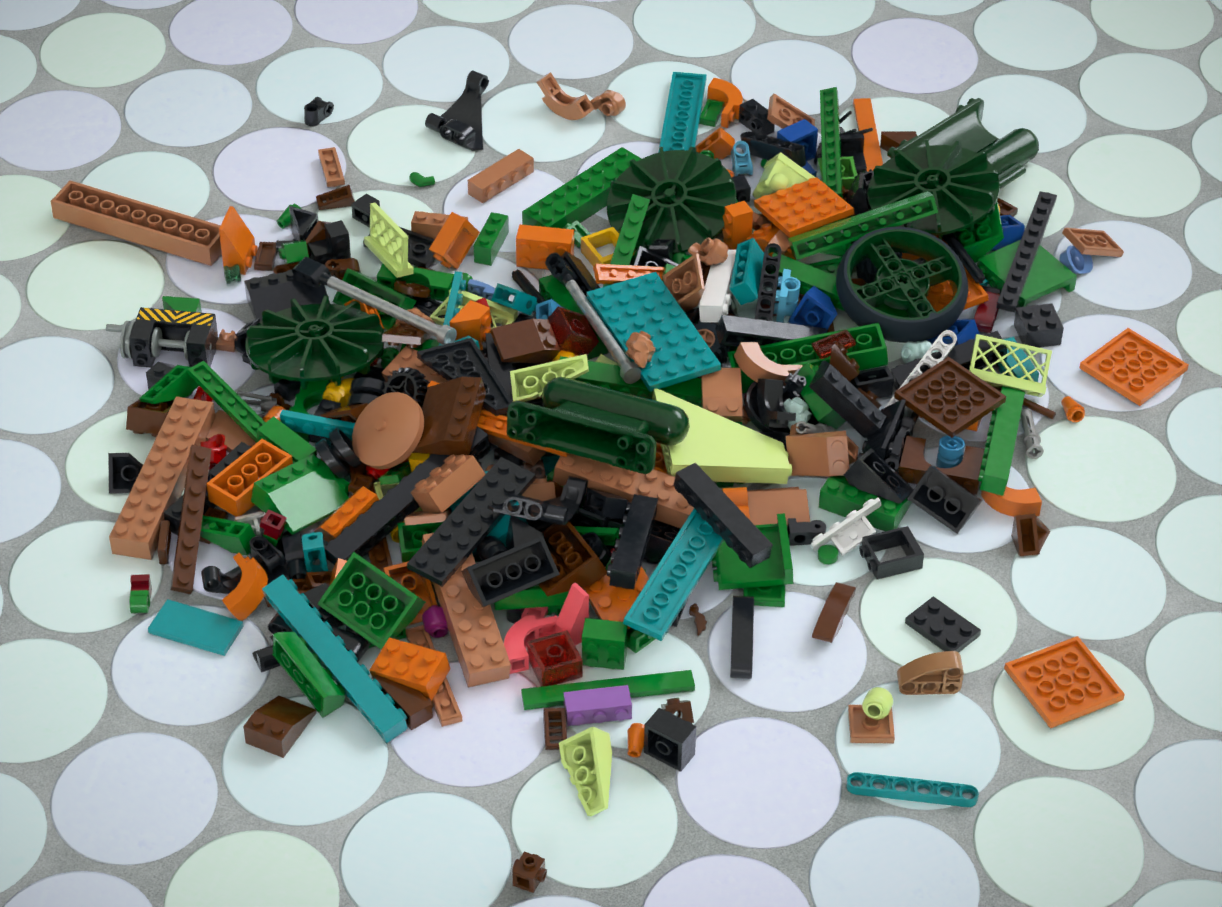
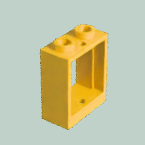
M610 227L581 237V253L593 267L595 264H610L613 254L602 257L596 248L610 243L616 247L620 234L614 227Z

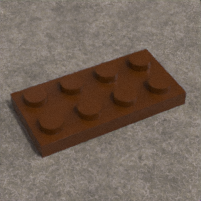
M398 322L382 334V342H388V345L399 346V343L407 344V347L417 348L418 345L423 344L432 335L407 323Z

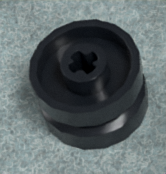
M366 377L352 380L349 390L351 396L348 398L347 406L363 403L369 404L377 397L384 395L382 391L385 388L384 381Z
M336 427L329 433L330 441L322 438L315 444V448L326 465L341 479L350 473L349 465L357 468L363 462L355 454L349 437L340 428Z

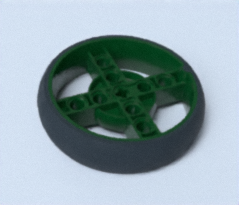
M887 227L860 237L843 255L836 274L838 297L850 319L858 326L879 323L884 340L892 342L924 341L940 335L959 318L968 297L966 272L956 253L936 236L914 228ZM895 252L912 254L928 262L919 265L911 260L899 259ZM869 257L878 270L874 282L855 288L851 281L852 270L857 264ZM948 280L953 291L952 300L946 307L936 312L927 300L930 287ZM885 304L893 309L905 310L910 318L889 315L877 310L875 307Z

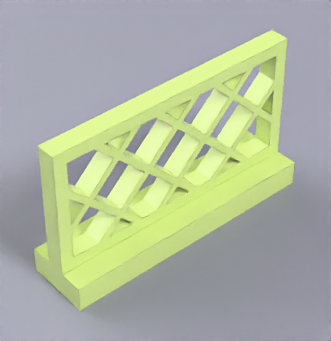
M371 203L370 236L364 237V244L396 278L413 274L414 267L408 262V236L376 203Z
M462 291L463 303L458 308L461 310L470 300L477 301L483 297ZM449 296L430 316L436 324L443 326L445 318H439L438 316L446 314ZM486 299L490 307L492 328L497 327L496 323L502 325L514 323L518 317L517 310Z
M976 334L969 371L992 387L1002 389V386L1024 391L1027 395L1042 397L1046 392V380L1052 350ZM979 340L987 341L991 348L982 353L978 347ZM1005 345L1009 353L1001 357L996 347ZM1023 349L1028 354V357L1020 361L1015 351ZM993 350L998 360L990 365L984 355ZM1037 353L1046 354L1045 362L1039 366L1033 356ZM1012 355L1018 364L1009 369L1003 359ZM979 358H982L987 365L983 370L974 368L975 361ZM1031 359L1036 368L1028 373L1022 363ZM1001 362L1006 371L998 374L992 366ZM1020 366L1025 375L1021 378H1016L1011 370ZM1038 370L1042 375L1041 383L1034 382L1030 374Z

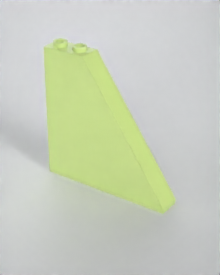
M654 389L652 400L677 406L683 409L689 418L690 428L682 442L676 445L661 444L669 475L675 477L676 472L696 463L713 482L787 484L788 477L792 475V465L789 464L788 452L785 451L782 442L662 390Z

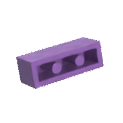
M628 685L563 692L567 726L632 719V702Z

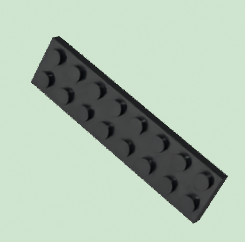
M501 457L409 560L407 569L443 587L505 515L487 509L488 505L504 506L505 501L509 497L514 495L522 496L535 481L536 474ZM512 500L511 506L516 503V500Z

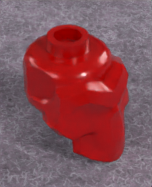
M223 434L214 435L208 441L200 442L201 447L212 449L209 470L226 456L227 445L224 444L225 436Z

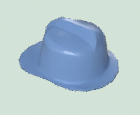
M1068 246L1067 250L1060 254V262L1074 274L1091 272L1093 268L1091 255L1081 254L1075 246Z

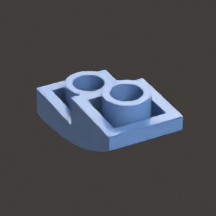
M469 280V293L488 300L492 299L495 291L494 287L477 280Z

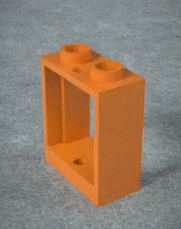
M451 212L429 250L434 254L433 257L440 261V264L444 267L458 269L480 232L466 218Z

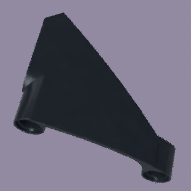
M474 70L470 71L462 95L441 116L430 113L426 117L425 126L439 132L444 139L471 151L483 150L481 95L489 84L488 77Z
M286 531L281 536L282 538L278 541L276 549L280 550L284 555L286 564L283 566L279 565L272 570V573L267 575L268 584L282 574L286 579H305L307 569L300 531L293 535ZM216 566L205 567L201 571L203 588L207 592L229 594L237 587L241 580V568L238 566L223 574Z

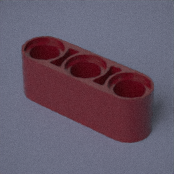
M986 291L989 300L978 305L974 319L979 332H992L999 311L996 307L1000 294Z

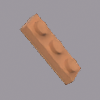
M336 148L318 149V156L327 187L345 185Z

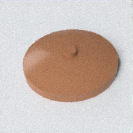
M400 392L386 393L370 402L359 415L352 434L353 450L359 457V460L374 469H388L407 459L417 447L424 429V415L420 405L407 394Z

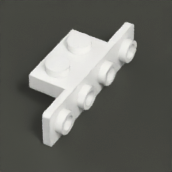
M880 499L868 500L863 504L862 509L850 512L846 516L847 519L843 522L834 523L824 535L821 533L814 537L811 543L813 551L815 552L821 546L832 541L841 555L844 556L862 544V537L876 534V530L867 520L866 516L881 506Z

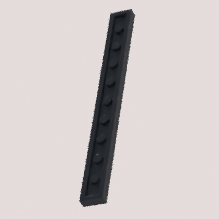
M1039 192L996 308L1015 312L1057 201V195L1049 192Z

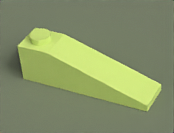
M587 354L510 371L513 402H524L541 396L543 388L553 378L566 377L575 379L589 372Z
M592 726L559 742L563 767L568 770L571 776L569 779L576 786L579 792L578 797L587 815L590 817L608 809L612 763L609 733Z

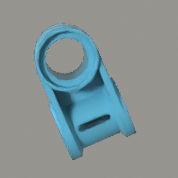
M737 141L731 150L734 176L747 173L752 175L753 165L749 146L744 141ZM736 148H741L744 153L739 154Z

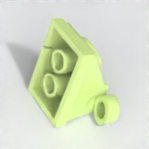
M780 152L766 162L763 167L765 169L752 195L755 199H758L764 195L775 193L781 189L786 190V188L794 184H800L816 177Z

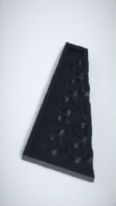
M472 338L417 352V358L448 381L459 377H482L486 390L483 407L495 416L507 414L508 406L512 403V400Z

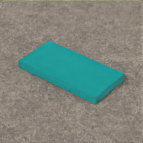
M167 599L148 627V633L225 656L244 625L243 621Z

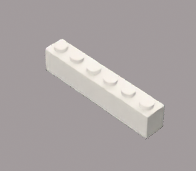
M728 250V257L723 263L711 265L705 290L699 304L700 322H719L722 315H728V305H731V296H733L730 290L736 250Z

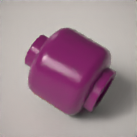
M433 605L423 613L424 630L430 636L441 638L449 632L442 607Z

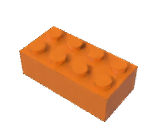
M261 439L206 483L209 501L235 517L242 516L255 505L251 502L254 482L293 464L292 456L266 440Z

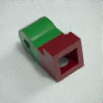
M268 509L260 522V527L265 529L262 536L276 548L278 541L282 538L287 517Z
M150 574L131 575L130 612L131 614L148 613L152 593Z

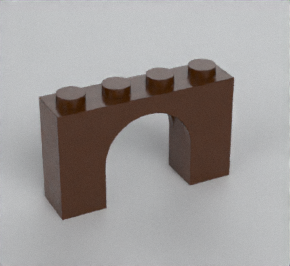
M906 437L899 466V475L907 483L917 485L928 468L933 466L924 458L926 439ZM966 446L963 460L959 465L953 468H936L977 495L980 483L978 476L984 449Z

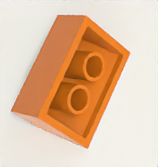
M470 300L450 321V326L457 331L455 341L469 335L479 341L480 350H483L482 341H486V333H491L490 307Z
M364 486L361 487L317 527L314 532H322L323 538L327 542L334 540L341 534L344 528L352 525L359 515L367 512L374 502L379 501L377 494Z

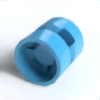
M948 435L943 436L939 441L936 466L938 468H953L959 465L963 460L964 440L958 436L953 438Z

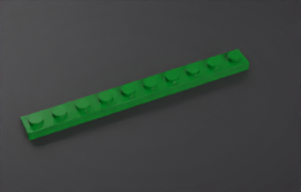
M837 87L820 90L823 183L843 199L839 99Z

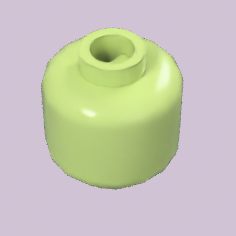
M872 688L863 700L862 709L872 719H883L892 708L893 697L884 688Z

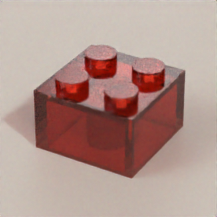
M558 306L547 318L560 350L572 352L579 356L588 355L599 343L589 321L583 314Z
M568 630L527 641L529 663L541 687L558 685L583 677V660Z

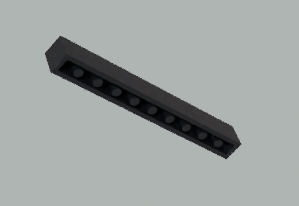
M478 426L469 455H473L475 458L489 447L488 434ZM430 454L427 460L418 464L412 473L403 477L397 486L389 489L382 499L374 502L367 512L359 515L352 525L344 528L337 538L328 542L325 547L327 560L335 565L338 558L347 561L353 552L361 557L368 553L398 526L397 523H402L406 516L420 507L410 492L416 488L415 485L419 481L426 480L433 469L441 467L445 463L444 460L450 455Z

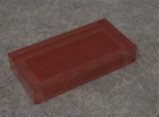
M845 329L812 343V348L820 359L831 356L834 341H837L838 344L842 343L846 349L855 346L856 343L855 339Z

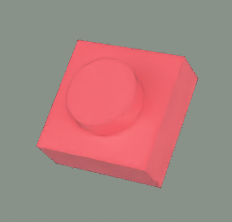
M548 607L525 608L521 619L534 614L536 620L543 619L548 614Z

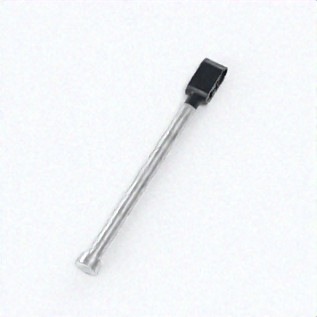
M558 253L550 254L545 261L547 268L567 288L621 368L620 375L623 380L628 384L637 382L641 377L640 368L636 363L629 361L576 283L577 276L571 266Z
M304 257L292 269L293 275L299 281L314 288L324 284L437 337V341L443 345L453 343L456 339L457 331L455 328L448 325L441 327L331 276L329 269L325 265L313 259Z

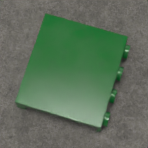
M1021 240L977 260V266L984 274L985 279L989 281L988 284L992 288L999 289L1000 294ZM1040 245L1017 307H1025L1026 304L1062 287L1068 292L1075 290L1077 275Z
M785 513L777 514V524L755 525L773 546L770 558L752 568H749L745 562H742L736 552L723 541L711 560L712 568H716L713 570V580L718 582L719 590L794 584Z

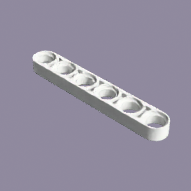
M950 330L943 331L900 388L922 374L920 371L922 365H928L932 368L944 360L956 344V334ZM950 336L953 339V343L945 344L942 338ZM938 350L941 352L942 357L934 359L931 356V352ZM893 396L885 407L897 402L898 400L895 399Z

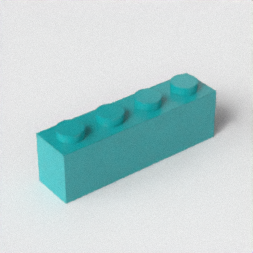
M754 238L737 244L730 290L740 305L751 303L758 298L764 252Z

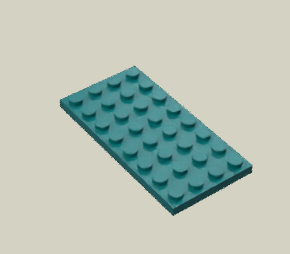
M656 272L587 292V299L625 355L628 350L626 342L633 332L640 333V331H644L651 336L650 340L653 342L655 352L651 361L647 362L646 367L640 368V378L649 392L721 370V363ZM627 356L630 362H634L632 358Z

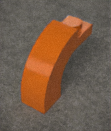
M713 78L708 86L707 100L725 102V108L721 113V127L728 128L735 119L739 120V106L742 104L743 97L740 90L732 83Z
M1006 486L1003 496L981 490L983 500L991 508L1002 514L1014 517L1016 515L1035 513L1036 516H1040L1042 500L1036 488L1018 490Z
M239 552L233 558L241 568V580L237 587L224 597L222 601L237 620L243 621L262 601L264 597L262 588L268 584V578L265 570L254 557L252 559L248 556L244 558Z

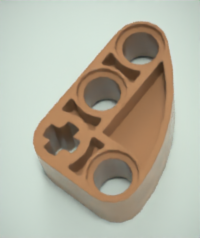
M956 651L938 652L922 656L905 664L897 671L899 691L905 695L958 693L961 690L964 675L961 655Z

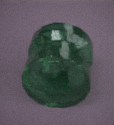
M234 264L233 267L223 266L226 284H231L233 281L241 282L238 264Z

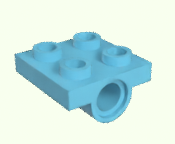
M784 269L783 276L778 278L777 287L781 289H777L775 301H779V303H775L773 314H777L776 322L784 323V316H792L797 308L800 292V281L797 278L790 277L791 270Z

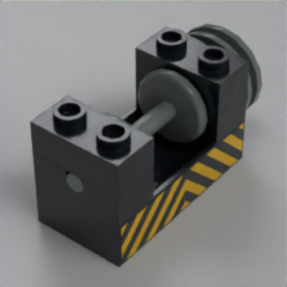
M140 307L135 321H125L123 325L106 324V331L121 332V356L123 359H132L133 366L151 368L156 357L160 355L161 350L184 352V357L188 360L189 367H193L202 361H205L211 367L216 352L218 331L216 315L212 313Z

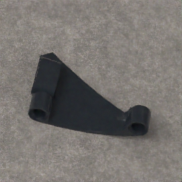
M569 476L566 485L563 487L562 495L559 497L541 501L514 495L505 501L504 506L488 505L487 509L529 520H540L564 526L573 518L580 507L587 491L588 480ZM512 500L518 501L519 505L511 506Z

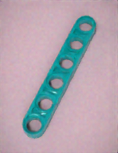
M861 772L849 774L846 782L848 792L855 795L960 807L975 806L979 796L977 788L968 784ZM857 780L860 781L862 785L853 786L851 782ZM881 783L885 787L882 789H877L873 786V784ZM898 785H902L906 787L907 790L901 792L896 790L895 787ZM926 788L929 790V793L921 794L918 792V789ZM946 790L951 792L952 795L945 797L940 792ZM964 793H971L974 798L966 799L962 795Z

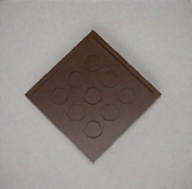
M950 357L942 360L894 393L895 399L898 401L901 399L906 400L905 406L951 438L1006 402L1004 394Z

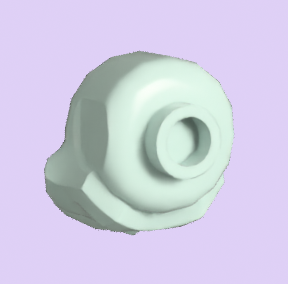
M927 340L922 342H906L901 349L903 362L906 364L915 359L923 358L932 344Z
M799 397L788 398L783 404L787 412L796 413V421H788L789 429L799 421L807 423L812 416L808 411V404Z

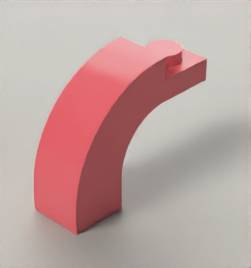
M534 614L520 619L511 626L504 639V646L511 664L510 674L529 670V655L526 648L535 641L555 636L557 615L536 620Z

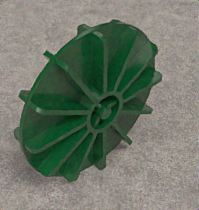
M927 139L925 140L924 147H918L905 152L897 148L894 150L893 158L882 166H875L873 169L874 175L868 187V202L871 210L929 191L934 196L938 213L897 227L922 230L938 236L943 241L942 235L963 229H966L968 232L974 231L975 223L987 214H993L1000 193V181L998 172L987 160V155L984 152L976 153L962 148L961 141L957 140L953 146H929V140Z
M692 146L689 150L663 151V147H659V153L652 154L639 161L630 160V167L617 180H612L610 184L611 190L607 199V216L610 226L614 227L620 234L632 194L650 199L635 249L637 250L641 246L649 250V245H652L651 243H654L656 239H675L673 255L679 252L685 253L688 252V249L694 243L701 245L706 238L714 239L725 228L723 220L725 206L736 203V188L731 175L718 158L713 159L710 156L698 153L695 147Z
M324 296L321 304L300 306L294 298L290 300L291 308L276 313L266 309L262 312V320L256 326H249L247 329L246 353L252 369H260L269 374V381L274 384L282 379L301 381L302 389H307L309 381L332 379L336 386H340L341 377L355 372L366 375L370 372V364L376 358L382 357L384 353L385 342H382L384 330L378 315H369L361 311L360 303L357 301H353L347 306L329 304V296Z

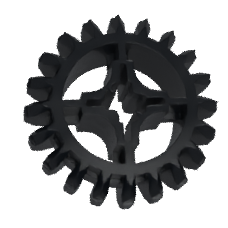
M410 367L392 371V376H387L388 382H383L385 388L382 389L384 394L391 392L403 393L404 391V394L413 398L422 409L428 389L427 386L430 383L425 379L426 376L419 372V370Z

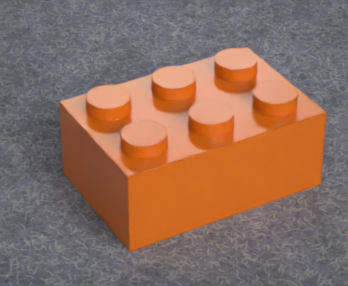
M519 224L516 236V267L549 270L545 261L550 254L558 253L562 256L567 251L574 255L573 229Z
M389 638L369 671L372 679L375 675L416 689L432 701L449 673L450 665L446 653Z

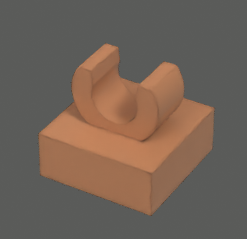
M222 329L216 342V350L235 352V331L232 330L231 333H226Z

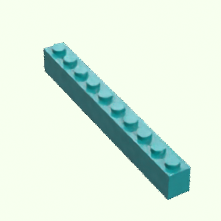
M282 574L262 588L266 600L299 638L302 637L306 641L309 651L318 656L321 666L330 671L336 684L342 686L346 696L386 743L408 729L405 721L407 716L403 710L395 708V702L388 693L384 695L381 691L380 683L376 679L372 680L369 677L370 673L364 664L359 665L357 663L358 659L351 649L349 651L346 650L344 647L346 645L339 635L335 637L332 633L331 625L327 621L323 622L320 619L321 614L315 607L311 608L308 605L310 603L304 593L299 594L297 592L298 588L292 579L287 580Z

